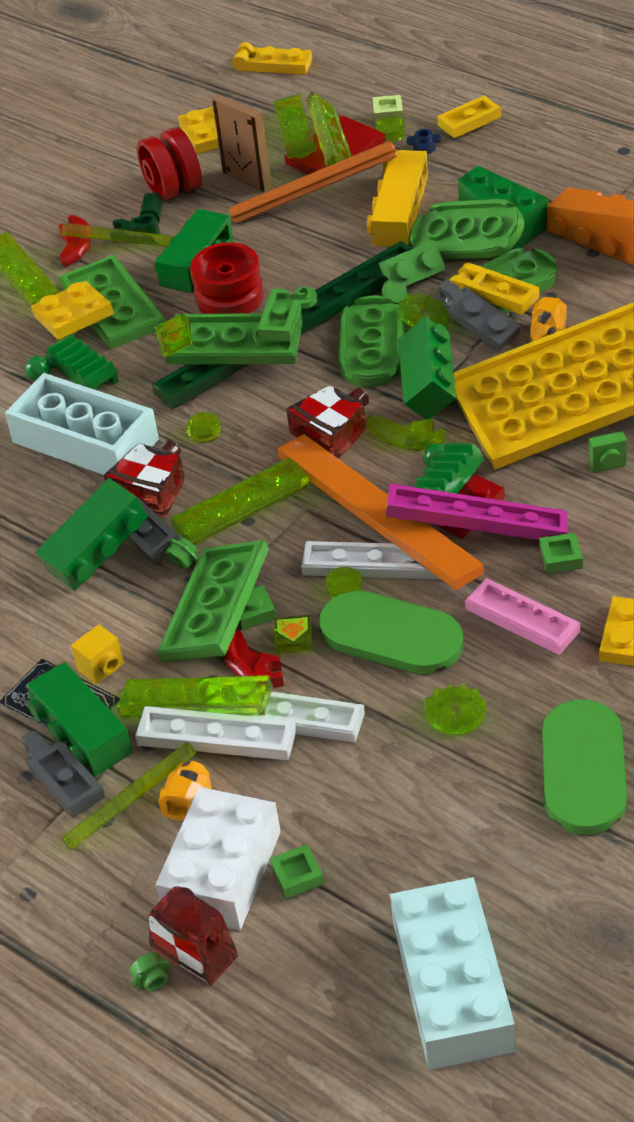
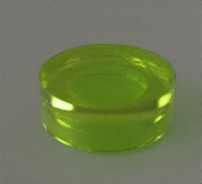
M385 117L377 122L376 130L385 133L386 142H394L400 140L405 135V123L398 117Z
M211 412L197 413L190 417L187 422L189 437L198 443L214 441L220 436L222 431L219 417Z
M350 567L336 568L329 572L325 579L326 592L331 599L343 593L362 591L363 589L360 573Z

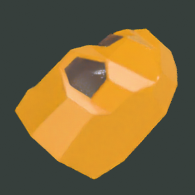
M543 297L534 303L530 328L531 342L566 329L567 305L559 298Z
M184 761L175 771L169 773L165 786L160 791L158 800L161 814L171 820L184 821L198 788L211 789L209 772L202 764L195 761Z

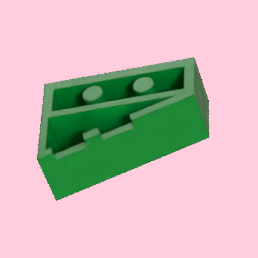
M479 165L458 179L459 201L506 199L520 210L524 217V229L517 243L508 251L524 247L547 229V197Z

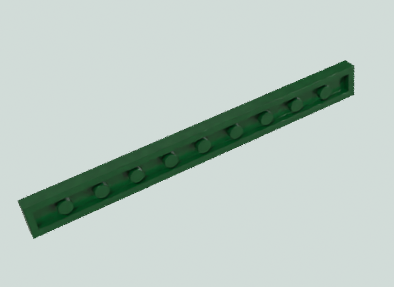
M399 241L316 289V304L301 310V334L339 313L347 305L348 307L354 304V300L368 296L380 289L388 278L383 276L379 263L414 248L403 241ZM186 364L152 384L153 393L170 408L174 409L250 364Z

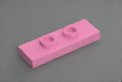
M488 578L465 600L466 610L558 655L580 633V622Z

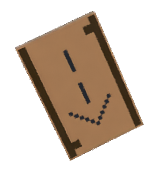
M218 94L212 98L222 173L263 192L268 191L272 188L263 113Z

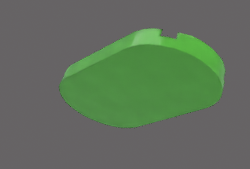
M506 199L440 202L429 207L430 211L425 215L421 213L416 218L410 230V241L414 248L435 240L443 260L492 258L507 252L517 243L524 229V217L520 210Z
M516 248L481 266L538 286L539 294L549 289L557 279L555 258L548 252L537 248H532V252H524V248ZM493 305L494 307H496L498 310H500V311L503 312L504 314L507 313L508 311H510V310H507V309L498 307V306H496V305Z
M380 295L364 296L354 300V305L349 308L347 305L341 312L338 350L339 371L341 376L353 385L377 387L395 380L401 374L398 339L405 334L404 310L399 303L397 305L392 303V299H388V297Z
M366 591L343 593L330 600L320 614L322 635L332 649L411 673H436V669L443 666L447 669L458 661L463 652V631L460 624L452 616L438 610Z
M585 699L564 702L548 713L542 728L546 812L553 821L555 819L558 823L562 824L563 829L579 835L599 834L610 829L612 823L616 822L618 818L620 820L626 810L627 789L622 724L616 713L602 703Z

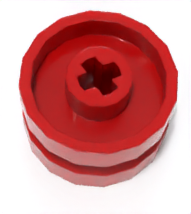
M174 127L163 131L160 139L150 136L138 141L136 152L142 175L151 193L158 192L162 196L163 202L175 198L179 190L188 193L201 187L202 173L197 154L188 136L181 128Z
M235 242L218 243L204 248L192 259L190 271L192 282L195 286V300L197 307L203 314H250L263 301L259 257L254 249L245 244Z

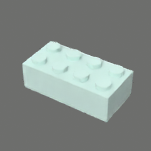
M43 373L5 412L13 443L105 475L137 445L143 444L153 447L159 440L153 409Z
M474 877L390 894L393 925L428 1070L516 1053L515 1023Z

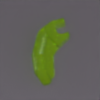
M369 415L366 418L371 434L387 445L414 451H424L431 444H442L446 441L445 430L440 428L434 432V421L431 419L414 421L412 425H399L383 416L375 417L374 415Z

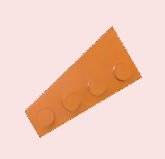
M568 187L547 205L548 232L634 266V200L625 199V196L620 194L608 197L602 196L601 192Z

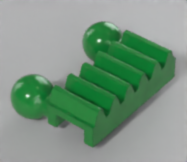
M73 333L49 346L46 351V357H31L25 365L26 375L34 381L43 373L50 374L51 368L54 367L74 383L97 390V386L107 380L113 384L119 382L117 370L113 362L109 361L107 363L105 356L99 357L96 350L92 351L88 344L84 346L80 338L76 340Z
M434 443L429 445L423 453V461L429 468H424V477L416 478L417 486L411 487L458 494L484 461L479 447L471 443H445L444 445Z

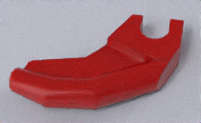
M72 214L68 217L69 225L60 224L58 226L61 237L67 243L59 255L60 263L64 267L79 261L90 249L93 233L91 226L83 218Z
M235 631L226 655L223 656L225 665L249 686L264 689L283 687L280 656L263 652L258 654L250 650L242 632Z

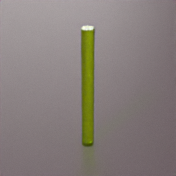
M65 223L62 225L63 236L167 247L171 239L175 237Z
M186 742L61 837L64 844L70 850L79 845L161 782L169 773L175 771L182 762H187L196 755L193 747Z

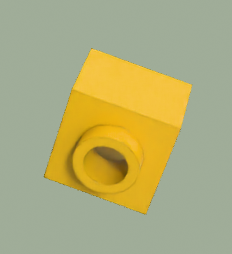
M100 624L71 644L77 670L95 684H98L108 675L113 674L124 664L119 639Z

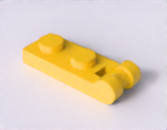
M243 42L239 45L237 54L233 57L232 66L238 71L306 75L312 62V51L300 48L277 49L271 46L258 48L253 47L250 43Z
M465 263L459 269L458 275H453L449 279V281L458 285L460 289L465 287L488 303L521 315L539 298L538 286L472 263Z

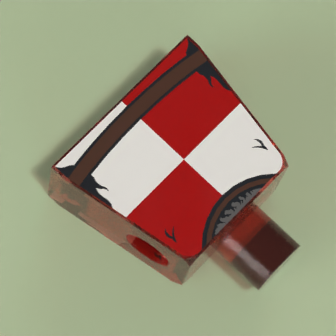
M326 386L286 409L289 433L295 438L305 434L339 459L366 429L364 407L369 404V397L361 388H356L347 395L333 386Z
M170 440L165 441L160 448L138 444L104 474V480L106 481L110 478L137 498L139 497L158 516L166 517L184 483L185 477L180 457L181 449L175 442Z
M174 886L148 915L150 947L210 986L238 957L223 915L217 909L196 897L189 888Z

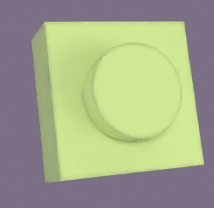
M401 95L373 97L375 123H392L403 120Z

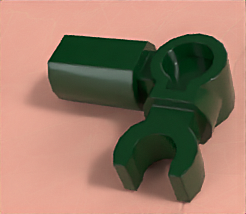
M158 192L144 194L138 217L132 218L131 221L125 219L113 221L115 230L110 232L113 242H123L129 238L151 242L160 236L161 232L158 224L163 207V198Z

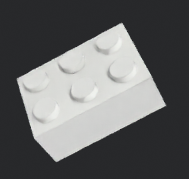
M199 787L155 884L162 913L178 917L177 886L186 887L193 892L195 897L218 910L222 914L228 929L241 931L281 832L276 802Z

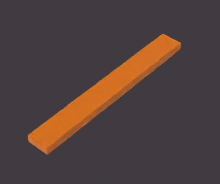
M305 434L277 448L279 459L453 589L457 590L484 574L483 563L428 523L400 520L386 516L388 494Z

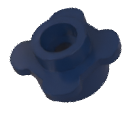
M419 129L415 132V135L407 137L406 142L408 145H413V151H426L427 154H431L436 149V143L441 142V136L433 134L429 129Z

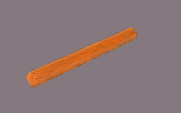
M391 141L385 142L229 208L231 218L234 223L238 224L394 159L397 156L395 146Z

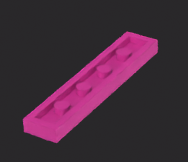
M391 483L389 485L386 516L536 540L543 537L567 534V511Z

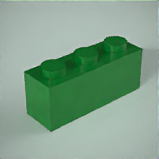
M197 209L155 261V271L158 275L159 286L193 293L195 286L192 282L190 271L191 261L198 252L208 246L233 241L230 215Z
M425 316L398 339L404 405L428 421L456 399L450 334L443 325L435 324Z
M108 478L35 551V554L49 573L76 591L141 526L148 515L135 495Z
M66 662L61 663L26 684L31 699L27 702V705L33 717L38 722L44 720L47 723V728L52 738L56 742L59 740L63 742L75 758L94 777L133 753L127 728Z

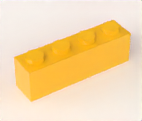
M396 150V158L383 163V179L378 180L377 186L378 197H373L372 201L373 215H368L367 233H372L373 246L391 247L399 241L410 245V230L417 218L428 178L426 151Z

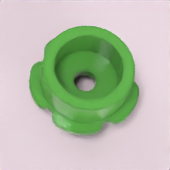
M183 537L179 541L175 539L169 540L171 545L167 548L165 554L174 564L187 570L191 564L197 563L198 558L195 554L198 550L189 540Z
M150 952L141 956L130 968V973L133 976L132 984L139 990L146 989L148 992L158 990L168 981L171 963L169 960L163 959L158 952Z

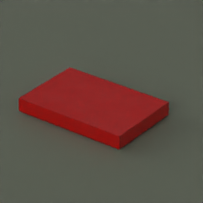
M341 115L284 155L285 164L309 175L385 142V133Z

